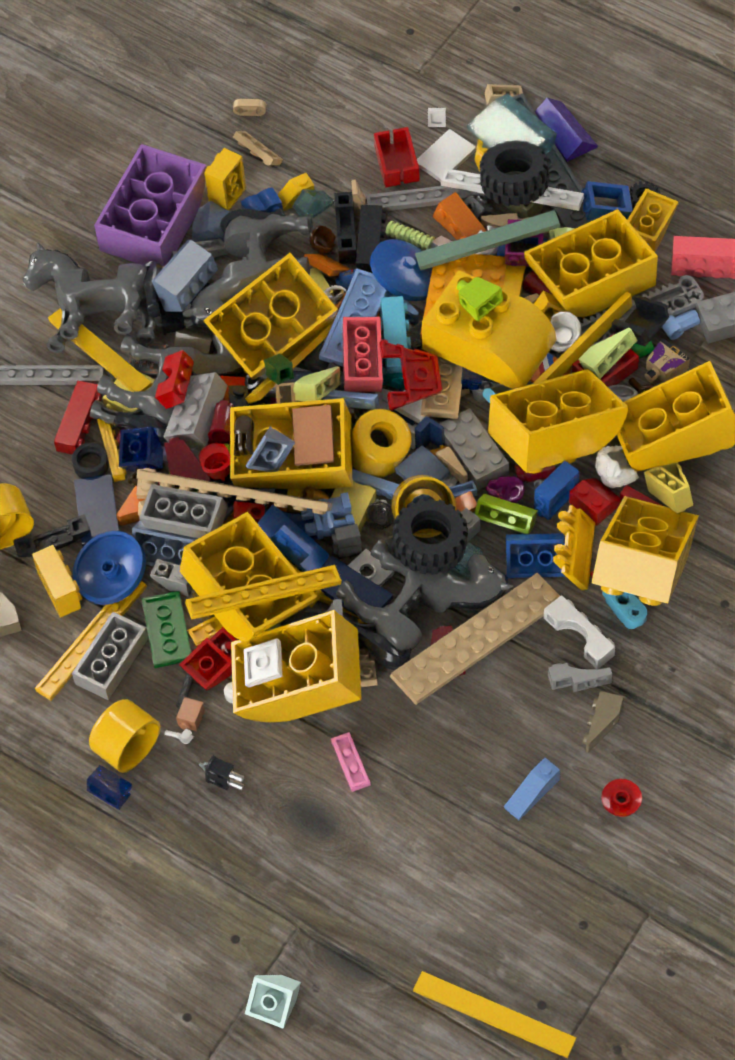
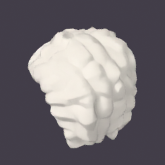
M622 446L603 447L597 453L595 463L597 474L601 476L602 483L610 488L628 485L639 478L637 471L632 469L627 463V459L624 458Z

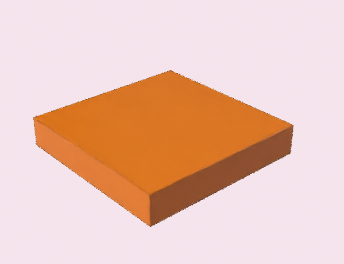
M304 254V257L309 259V265L329 276H339L340 272L351 270L324 254Z

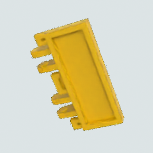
M570 505L568 512L561 511L558 514L561 521L557 523V528L566 537L565 545L557 544L554 551L558 555L553 557V561L562 569L561 573L582 591L587 590L589 585L595 522L581 509H576L573 505Z

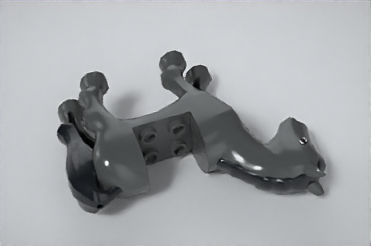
M281 208L275 212L237 209L226 214L220 222V227L225 233V249L231 255L246 257L247 260L231 262L225 267L222 277L197 293L196 297L191 301V307L182 313L184 316L191 317L186 327L209 328L204 323V319L282 259L267 262L266 252L270 243L276 238L293 231H298L303 235L312 233V216L297 217L296 214L286 216ZM294 257L310 275L308 257L300 259Z
M40 243L36 244L37 251L30 255L28 270L23 277V284L29 290L35 291L48 281L54 279L58 303L62 310L60 328L47 342V349L49 351L60 353L65 349V342L67 340L78 337L79 326L84 323L85 315L113 310H123L121 316L115 320L114 330L117 333L124 335L132 332L133 322L137 320L139 314L142 318V328L137 332L136 340L143 345H149L154 342L155 317L160 316V309L157 304L159 297L152 280L163 269L159 262L150 261L145 265L138 263L120 264L117 279L90 281L87 269L80 268L68 254L58 250H45Z
M136 332L132 336L126 334L121 343V352L130 353L133 360L150 361L159 366L158 375L150 388L139 392L121 389L113 383L111 377L103 375L97 386L98 393L106 395L109 400L117 401L128 408L139 409L134 412H118L107 408L103 402L95 400L90 410V417L101 419L107 424H114V427L122 426L127 429H134L151 443L165 447L164 443H168V441L164 438V434L175 406L166 409L155 398L158 384L169 378L162 371L166 356L184 350L194 361L191 376L216 372L219 376L237 377L242 375L245 370L214 334L212 340L213 346L217 351L216 355L202 353L192 347L153 349L148 345L140 344L136 340Z
M390 535L385 542L380 539L374 545L370 555L380 561L381 568L384 570L395 571L405 576V584L395 601L386 607L369 605L354 592L353 584L347 580L338 588L336 597L342 599L344 607L356 613L362 622L373 623L360 624L343 615L347 621L358 629V640L365 645L372 656L382 666L396 670L410 660L411 651L423 638L420 629L408 618V614L411 610L415 611L420 602L440 613L452 607L484 608L511 591L510 588L514 586L508 584V576L493 567L488 559L481 554H474L469 558V580L457 577L448 571L444 573L439 571L438 574L434 575L428 572L421 574L418 570L414 572L410 570V566H404L401 563V559L396 557L392 546L393 535Z

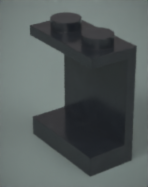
M635 295V310L625 322L615 319L611 325L614 334L627 328L632 329L638 340L635 344L646 347L670 317L666 304Z

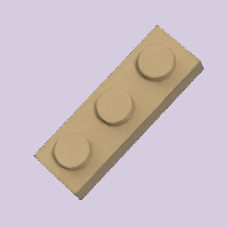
M246 131L235 132L233 138L238 141V144L251 150L250 153L263 159L264 164L268 166L281 164L283 160L281 157Z

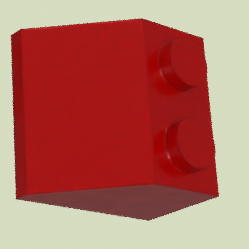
M596 478L583 479L570 490L569 503L576 509H581L595 522L596 526L616 510L622 501L621 498Z

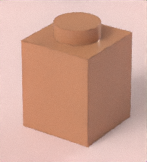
M184 697L176 717L178 726L181 729L197 731L205 712L203 702Z

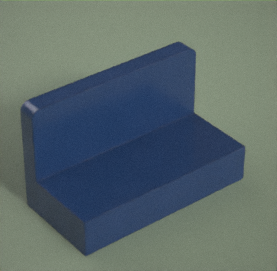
M425 416L415 427V448L418 449L420 446L426 448L430 442L439 448L440 445L445 446L444 427L428 416Z

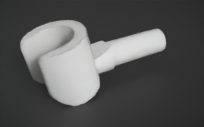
M185 729L182 734L168 730L165 731V735L176 737L184 744H188L194 737L188 729Z

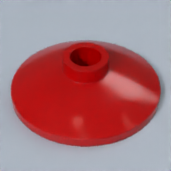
M615 779L604 787L601 800L604 808L609 813L625 817L634 814L640 808L642 793L634 782L627 779ZM619 799H624L625 802L620 803V802H618V800H619Z

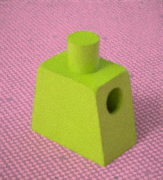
M475 277L469 283L461 280L457 284L461 306L477 321L503 301L502 288L480 277Z

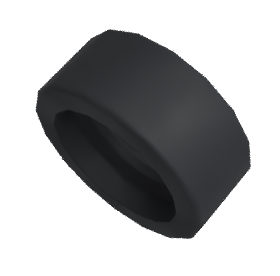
M96 443L82 444L76 448L72 455L74 471L80 478L102 476L108 470L109 461L107 453L101 445ZM93 454L101 457L100 464L91 469L83 468L79 464L80 460L86 455Z

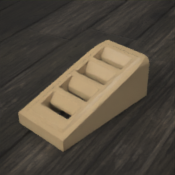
M487 84L485 90L487 105H493L522 94V88L519 85Z
M352 180L354 215L360 216L361 205H367V200L357 181Z
M449 446L436 452V457L448 468L454 478L461 484L468 482L467 472Z

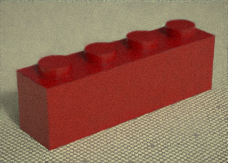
M77 381L54 439L57 452L73 455L76 448L85 443V435L90 431L91 419H94L90 417L92 404L95 400H102V394L97 392V384Z

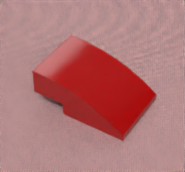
M222 627L212 638H206L179 666L207 691L232 675L231 642L237 641V639Z

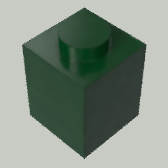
M281 353L264 360L266 376L277 385L294 379L292 362Z

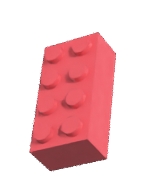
M674 236L671 275L735 279V239Z
M343 317L344 391L382 392V358L379 345L381 341L380 317Z

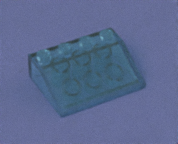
M509 94L495 99L466 127L489 147H494L499 142L504 143L506 140H520L521 142L525 140L529 141L530 144L534 143L545 153L553 149L557 133Z

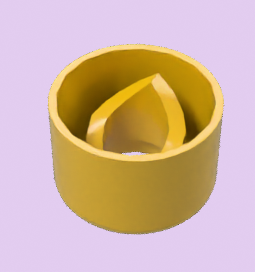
M374 409L364 413L352 429V466L357 471L378 478L393 474L395 468L403 462L411 447L412 436L406 421L395 412L386 409ZM380 430L387 438L389 446L380 447L376 445L371 439V432Z
M416 475L407 478L396 488L392 497L391 506L395 519L402 508H407V505L415 497L422 494L429 495L434 501L443 500L447 505L450 503L455 506L456 510L455 498L450 488L442 481L428 475ZM422 529L413 535L421 538H430L441 534V532L434 529Z
M0 483V549L13 546V540L28 535L33 529L34 520L20 489L12 484Z
M122 699L109 706L98 718L90 733L89 746L93 752L116 770L125 773L135 768L149 754L158 739L161 726L159 721L134 702Z

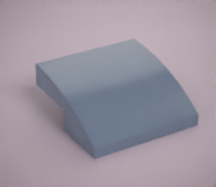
M420 446L395 468L396 473L405 480L416 475H428L442 481L450 474L448 468L423 446Z

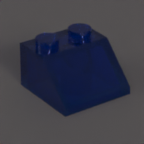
M154 427L121 430L120 468L135 472L137 467L139 469L163 468L164 450Z

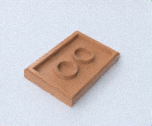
M331 405L292 409L295 465L334 462Z

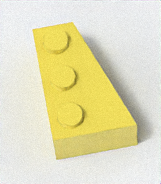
M678 462L655 467L644 472L648 492L673 511L679 513L693 506L689 484Z

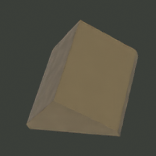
M187 328L176 332L174 347H192L207 354H213L215 350L212 340L213 335Z

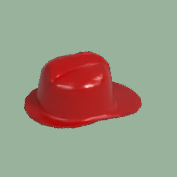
M213 443L201 450L199 461L203 471L211 479H221L224 482L225 477L230 474V453L228 448L222 443Z

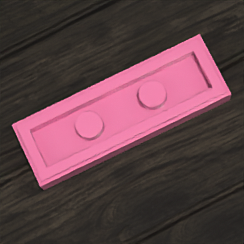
M350 732L331 738V743L351 791L354 792L371 786Z

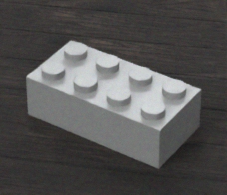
M735 292L696 302V312L700 319L699 325L707 343L735 337Z
M216 372L190 377L185 400L174 407L165 431L164 438L168 442L171 438L180 437V440L186 441L190 448L205 447L209 439L208 432L211 427L216 403L223 400L228 387Z
M470 408L459 413L458 419L449 418L440 423L444 427L445 446H449L467 472L468 481H474L477 491L485 488L490 480L509 475V462Z
M151 484L139 519L147 529L201 538L222 526L228 506L222 497Z
M112 612L72 672L75 685L109 700L149 639L146 627Z

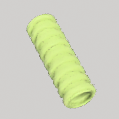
M393 220L388 223L385 231L386 236L391 235V238L396 237L397 240L401 239L416 245L418 248L421 247L422 250L431 249V243L435 239L434 236L430 237L428 234L425 235L423 232L420 233L418 230L415 231V229H410L408 226L405 227L403 224L400 225L398 222L395 223Z

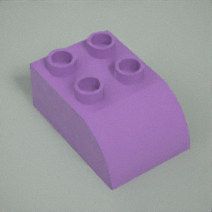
M141 144L94 225L99 250L141 265H145L150 261H157L161 266H165L171 260L172 251H177L196 217L205 189L206 179L204 172L206 165Z

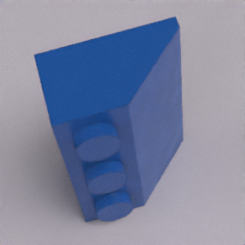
M564 534L506 535V569L508 578L532 577L536 573L541 577H565L561 573L562 569L553 561V557L558 555L554 551L557 544L565 545Z

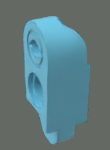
M602 592L606 599L605 602L628 629H635L647 621V609L634 594L624 592L622 595H610Z

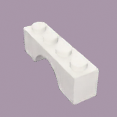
M561 595L544 609V619L557 631L572 629L584 636L587 642L584 647V658L596 669H599L615 656L614 642L610 638H606L598 626L592 625L588 621L587 616L583 612H579L569 599L566 600Z

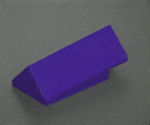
M546 98L535 111L566 161H570L598 148V145L561 101Z

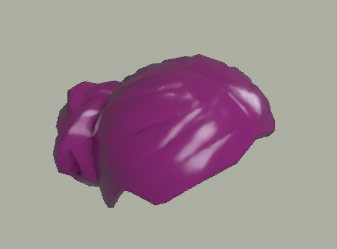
M514 476L490 480L486 486L488 495L513 503L520 501L525 491L523 482Z

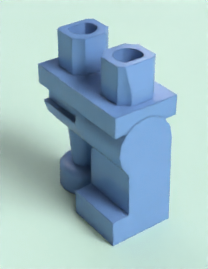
M348 492L341 493L340 497L318 500L332 503L331 511H326V514L312 513L310 508H307V511H301L303 521L313 519L312 523L304 524L306 534L308 536L317 535L318 540L323 539V537H330L331 534H334L335 528L355 524L353 514H351Z

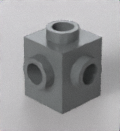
M480 194L470 195L464 201L480 223L481 216L490 215L494 210L487 203V199Z

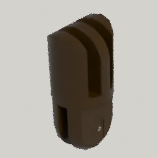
M242 415L235 422L234 456L253 454L254 422L249 416Z

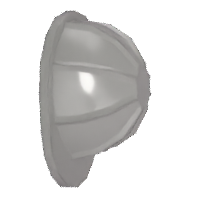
M611 385L608 387L623 402L638 395L637 391L629 386Z

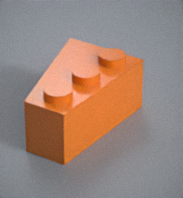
M456 192L439 202L432 216L456 240L476 235L480 230L482 232L487 231Z

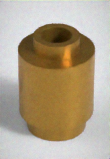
M310 486L306 487L300 495L301 498L313 500L329 499V496L324 491Z

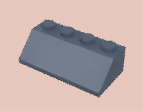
M191 239L185 242L152 280L164 311H183L218 270L212 254Z
M141 521L132 527V537L142 546L146 557V565L154 566L157 559L181 565L184 546L199 539L147 529Z

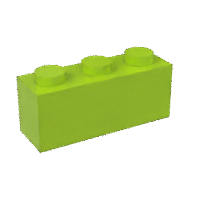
M483 494L478 499L475 515L480 520L525 534H529L534 528L538 510L487 494Z

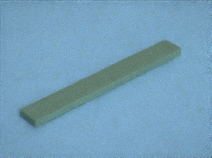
M555 210L427 249L415 253L421 271L560 228V223Z

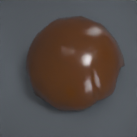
M319 225L310 234L309 242L316 252L328 254L336 246L334 244L336 235L326 226Z

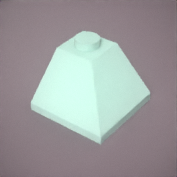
M256 975L253 980L245 1014L284 1028L297 1000L301 982L283 975Z

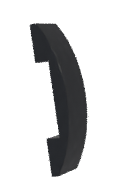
M85 514L67 520L68 525L35 537L28 534L13 540L18 558L32 557L33 553L51 545H54L55 549L58 550L81 539L90 532Z

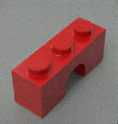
M184 350L166 356L162 371L169 378L158 384L155 398L166 409L181 404L185 400L194 361Z

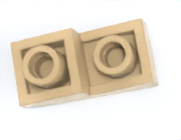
M367 648L359 649L361 687L377 685L374 657Z

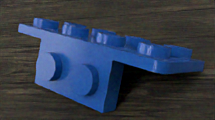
M274 505L266 511L257 523L274 545L303 572L321 568L329 558V554Z

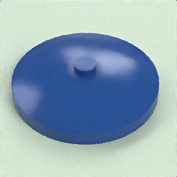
M396 239L385 240L378 244L370 258L371 270L380 285L397 297L403 296V299L408 301L427 299L433 267L420 271L415 253L422 250L411 243Z
M109 531L95 536L80 550L73 566V580L78 584L79 593L88 601L99 605L113 604L123 600L137 588L143 578L146 567L144 550L134 537L125 532Z

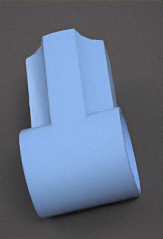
M691 309L676 317L670 315V318L662 328L671 340H675L684 331L699 325L700 319L696 310Z

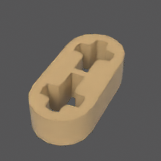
M237 99L233 103V112L240 116H262L266 112V102L260 99Z

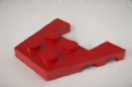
M387 340L379 342L381 358H400L405 391H395L387 394L389 410H394L441 393L443 389L437 355L417 349L404 348V345H394L388 343Z

